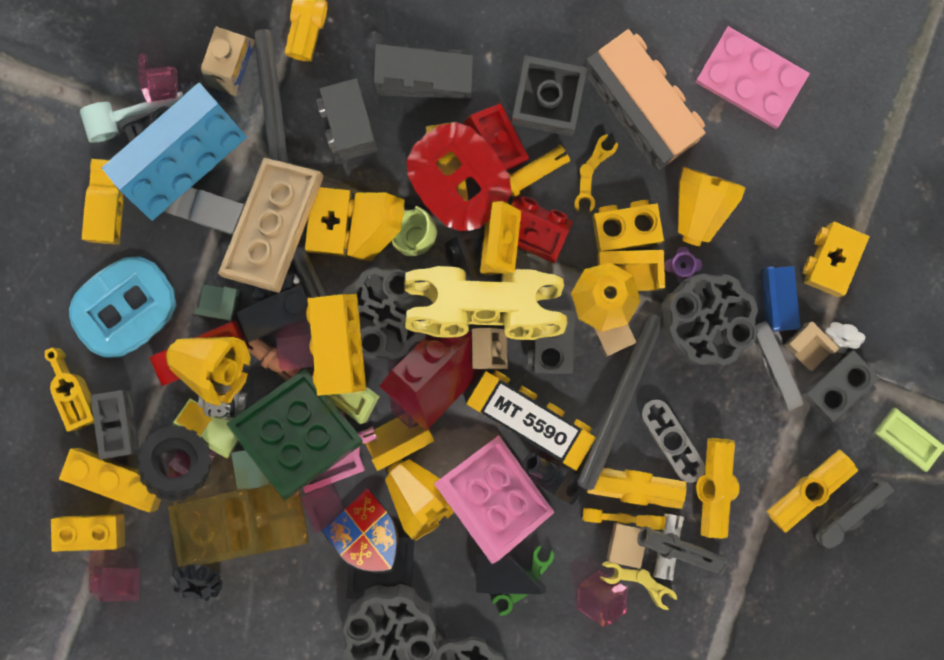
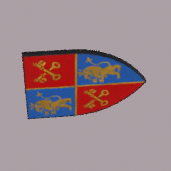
M367 488L321 532L341 558L352 567L368 573L394 572L399 551L397 528L389 512L373 492Z

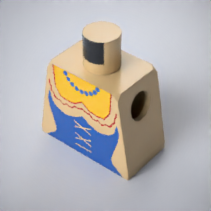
M215 27L201 66L206 86L237 96L255 40Z

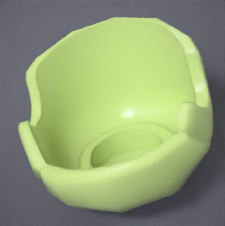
M415 206L413 210H404L401 231L392 239L393 247L406 256H418L426 253L434 245L438 231L435 220L427 211L419 206Z

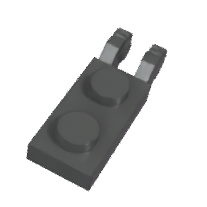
M874 478L832 513L828 519L819 525L820 527L817 530H814L815 541L828 549H833L837 544H841L844 541V532L856 529L864 522V516L872 509L877 510L884 506L889 500L888 496L894 492V489L888 482Z

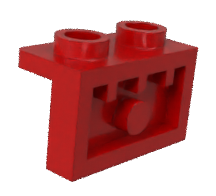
M501 103L470 115L462 123V125L472 127L478 135L485 139L502 161L506 171L529 160Z
M515 197L511 206L521 211L518 248L555 264L573 221L568 219V216L559 210L552 209L549 211L540 207L539 203L531 198Z

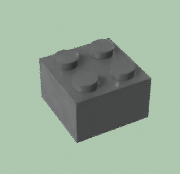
M525 55L511 124L573 137L588 68Z
M357 78L319 88L322 98L316 99L324 124L329 123L330 129L325 130V134L332 153H338L341 160L344 161L378 151Z

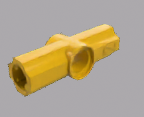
M293 0L290 13V22L292 24L285 47L286 56L300 61H312L319 29L323 28L328 7L326 0Z
M707 439L705 475L699 477L696 484V493L703 502L700 535L708 538H728L730 502L736 499L739 494V483L733 475L734 440Z
M838 449L808 476L799 479L795 487L766 512L772 521L786 533L814 508L826 503L829 496L858 472V469L852 460ZM814 482L817 484L819 492L816 498L809 500L805 490L808 484Z
M603 467L595 488L592 491L587 490V493L620 498V501L647 506L650 503L663 507L683 509L687 482L656 477L652 473L629 469L619 471Z

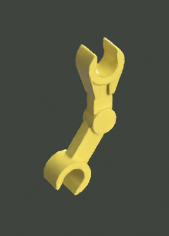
M609 561L602 563L605 567L614 568V575L612 577L600 576L604 582L609 584H616L620 580L638 582L647 589L655 605L664 610L669 609L661 601L665 593L672 599L677 600L673 590L657 583L645 569L621 568L618 564Z

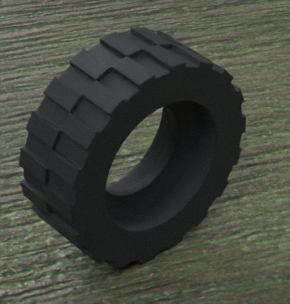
M174 425L167 426L164 429L159 428L155 433L146 437L145 443H142L140 447V454H138V475H140V481L147 487V491L150 494L153 493L161 500H186L189 496L197 494L198 490L204 487L209 476L211 465L209 446H206L204 438L198 436L194 430H188L184 426L174 427ZM169 449L182 450L190 458L191 466L189 471L179 478L167 477L159 470L158 459L163 452Z

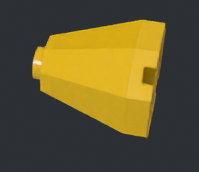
M683 166L678 186V233L684 235L682 241L695 246H700L702 241L709 243L742 200L746 187Z
M611 262L584 269L571 292L577 318L600 332L628 325L641 302L634 275ZM610 289L614 298L608 299L604 295V291Z
M235 337L177 339L170 345L166 354L170 370L205 402L215 406L222 405L221 402L226 404L232 402L234 395L239 393L246 383L247 373L242 372L244 364L250 365L251 360L245 341ZM211 380L226 386L229 385L231 389L225 394L215 391Z
M400 459L387 469L389 473L385 479L402 527L411 539L417 541L441 525L438 522L444 516L448 519L454 513L451 506L434 484L440 479L439 477L410 459L406 461Z

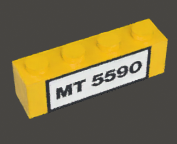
M494 369L493 373L490 374L486 371L466 404L577 471L596 437L590 434L593 428L578 419L575 420L574 424L563 418L565 411L550 402L547 407L535 401L538 395L524 386H521L518 391L508 385L511 379Z

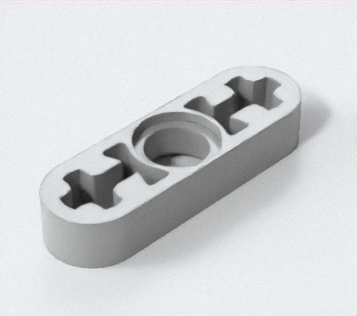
M766 321L755 325L758 331L754 341L755 346L783 408L789 412L803 406L799 390L770 326Z
M661 400L646 402L641 408V419L679 479L685 482L692 483L698 481L699 477L704 475L705 472L704 462L671 409ZM652 405L655 408L663 409L664 412L661 413L660 417L664 424H667L669 420L673 424V426L664 428L658 435L655 429L661 428V426L655 419L649 420L647 417L651 413L649 408ZM672 431L678 433L681 437V445L676 450H669L664 445L665 435ZM687 447L690 453L684 454L686 459L691 463L696 462L698 465L694 468L696 473L694 476H691L689 473H682L681 470L685 468V464L681 458H678L675 462L672 456L681 454Z

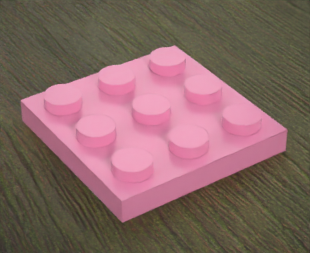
M499 435L434 483L492 564L505 556L555 513Z

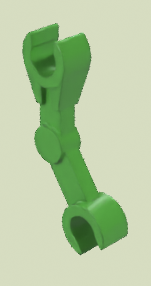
M538 545L533 550L531 571L539 580L554 559L553 550L550 551L547 560L541 561L537 558L541 545ZM497 594L493 597L492 604L496 603L499 599L507 600L508 607L499 612V615L504 616L511 612L513 604L529 594Z

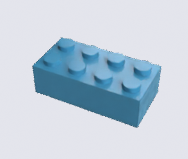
M198 83L108 161L102 169L115 186L153 221L231 151L236 149L247 136L206 89Z

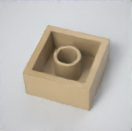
M472 329L473 369H508L507 336L504 329Z

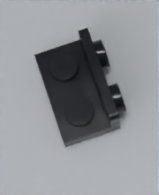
M485 228L456 236L445 243V256L448 263L452 267L463 269L466 272V281L501 282L502 274L484 275L480 273Z

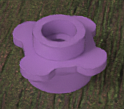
M679 247L676 255L672 259L665 261L664 268L667 272H672L680 284L681 280L702 269V262L689 253L687 247ZM685 263L686 268H681L680 264Z

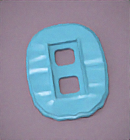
M141 256L124 257L95 274L75 293L69 307L71 326L78 338L91 352L104 358L123 357L149 342L153 336L161 332L163 327L172 320L177 306L174 287L156 263ZM134 286H139L147 297V301L134 310L126 301L124 295ZM109 305H113L122 317L121 321L112 328H107L99 317L100 311Z

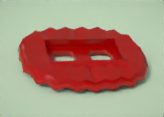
M458 122L439 125L433 131L425 134L420 141L413 145L411 153L406 160L408 177L415 191L431 212L450 228L459 231L480 228L491 219L492 202L503 201L507 203L511 195L510 176L494 149L472 127ZM452 152L460 160L461 166L451 175L446 176L437 166V162L447 153ZM471 177L480 186L481 191L471 200L465 201L459 195L456 188L467 178Z

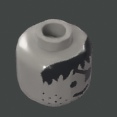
M211 380L215 391L225 394L231 389L229 385L226 386ZM241 388L239 393L234 395L231 403L221 402L222 405L218 406L205 402L199 396L198 407L203 408V412L207 417L232 420L237 416L238 411H245L247 393L242 392Z

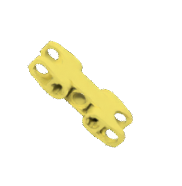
M436 266L428 269L413 270L405 275L404 291L412 295L425 296L433 304L407 310L405 328L434 337L453 338L467 334L469 331L468 324L504 325L505 335L511 339L535 340L543 337L557 336L565 332L567 316L561 312L545 310L540 307L537 301L560 297L564 288V280L557 275L524 269H515V273L502 274L501 282L466 281V272L458 267Z

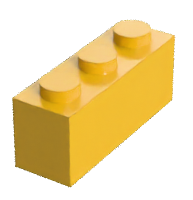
M357 294L308 298L306 316L311 328L309 346L314 359L313 383L317 389V396L365 391L366 381Z
M82 448L70 449L59 477L60 480L149 513L158 510L161 499L147 491V487L140 481L138 469L109 458L99 459L98 454Z

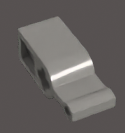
M190 187L164 212L233 236L245 205Z

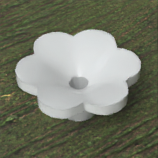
M833 322L825 331V334L839 347L837 350L839 353H845L848 347L853 349L859 348L866 338L863 333L858 332V329L850 324L842 325L841 323Z

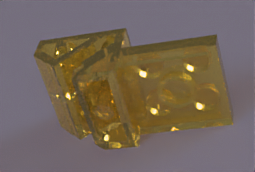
M268 484L249 491L247 489H240L213 497L168 506L178 567L188 564L206 565L310 544L300 490L283 501L273 486Z

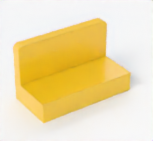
M503 201L492 202L491 219L485 224L480 273L484 275L515 273L521 211Z
M408 413L375 429V432L363 436L364 438L373 434L377 436V440L365 443L377 471L435 441L430 429L427 431L423 429Z

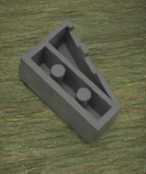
M376 44L374 85L377 95L471 99L473 55H467V52L463 50L441 52L427 48L415 49Z

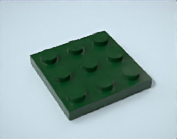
M306 368L226 423L228 429L283 501L290 498L363 445L361 437L327 395L317 396L313 377Z

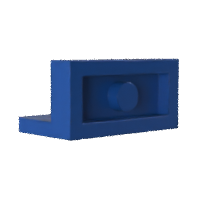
M771 266L762 269L761 280L765 320L772 332L801 329L794 266L778 268Z

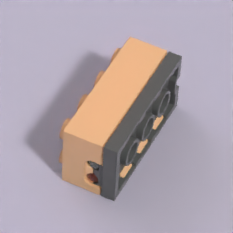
M627 29L598 50V52L587 58L584 66L588 68L586 79L657 173L699 142L706 133L703 130L705 124L695 111L691 113L684 104L686 99L681 90L676 85L671 87L665 78L667 74L661 63L656 59L652 61L648 56L644 40L638 34L633 35Z

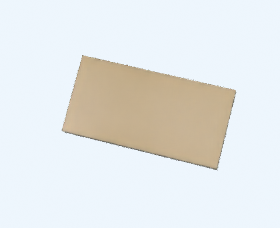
M263 157L218 274L227 279L279 293L324 175L320 171Z

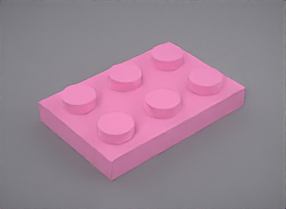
M728 26L695 83L777 129L810 73Z

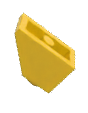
M355 193L347 255L364 261H372L401 231L405 200L388 193Z

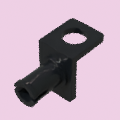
M543 450L539 454L530 453L525 457L523 468L534 483L571 505L576 502L583 488L576 483L571 493L567 494L566 491L572 480L576 479L578 482L581 473Z

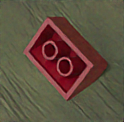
M468 331L463 336L453 338L427 335L392 369L379 386L426 431L484 371V369H473L472 333Z

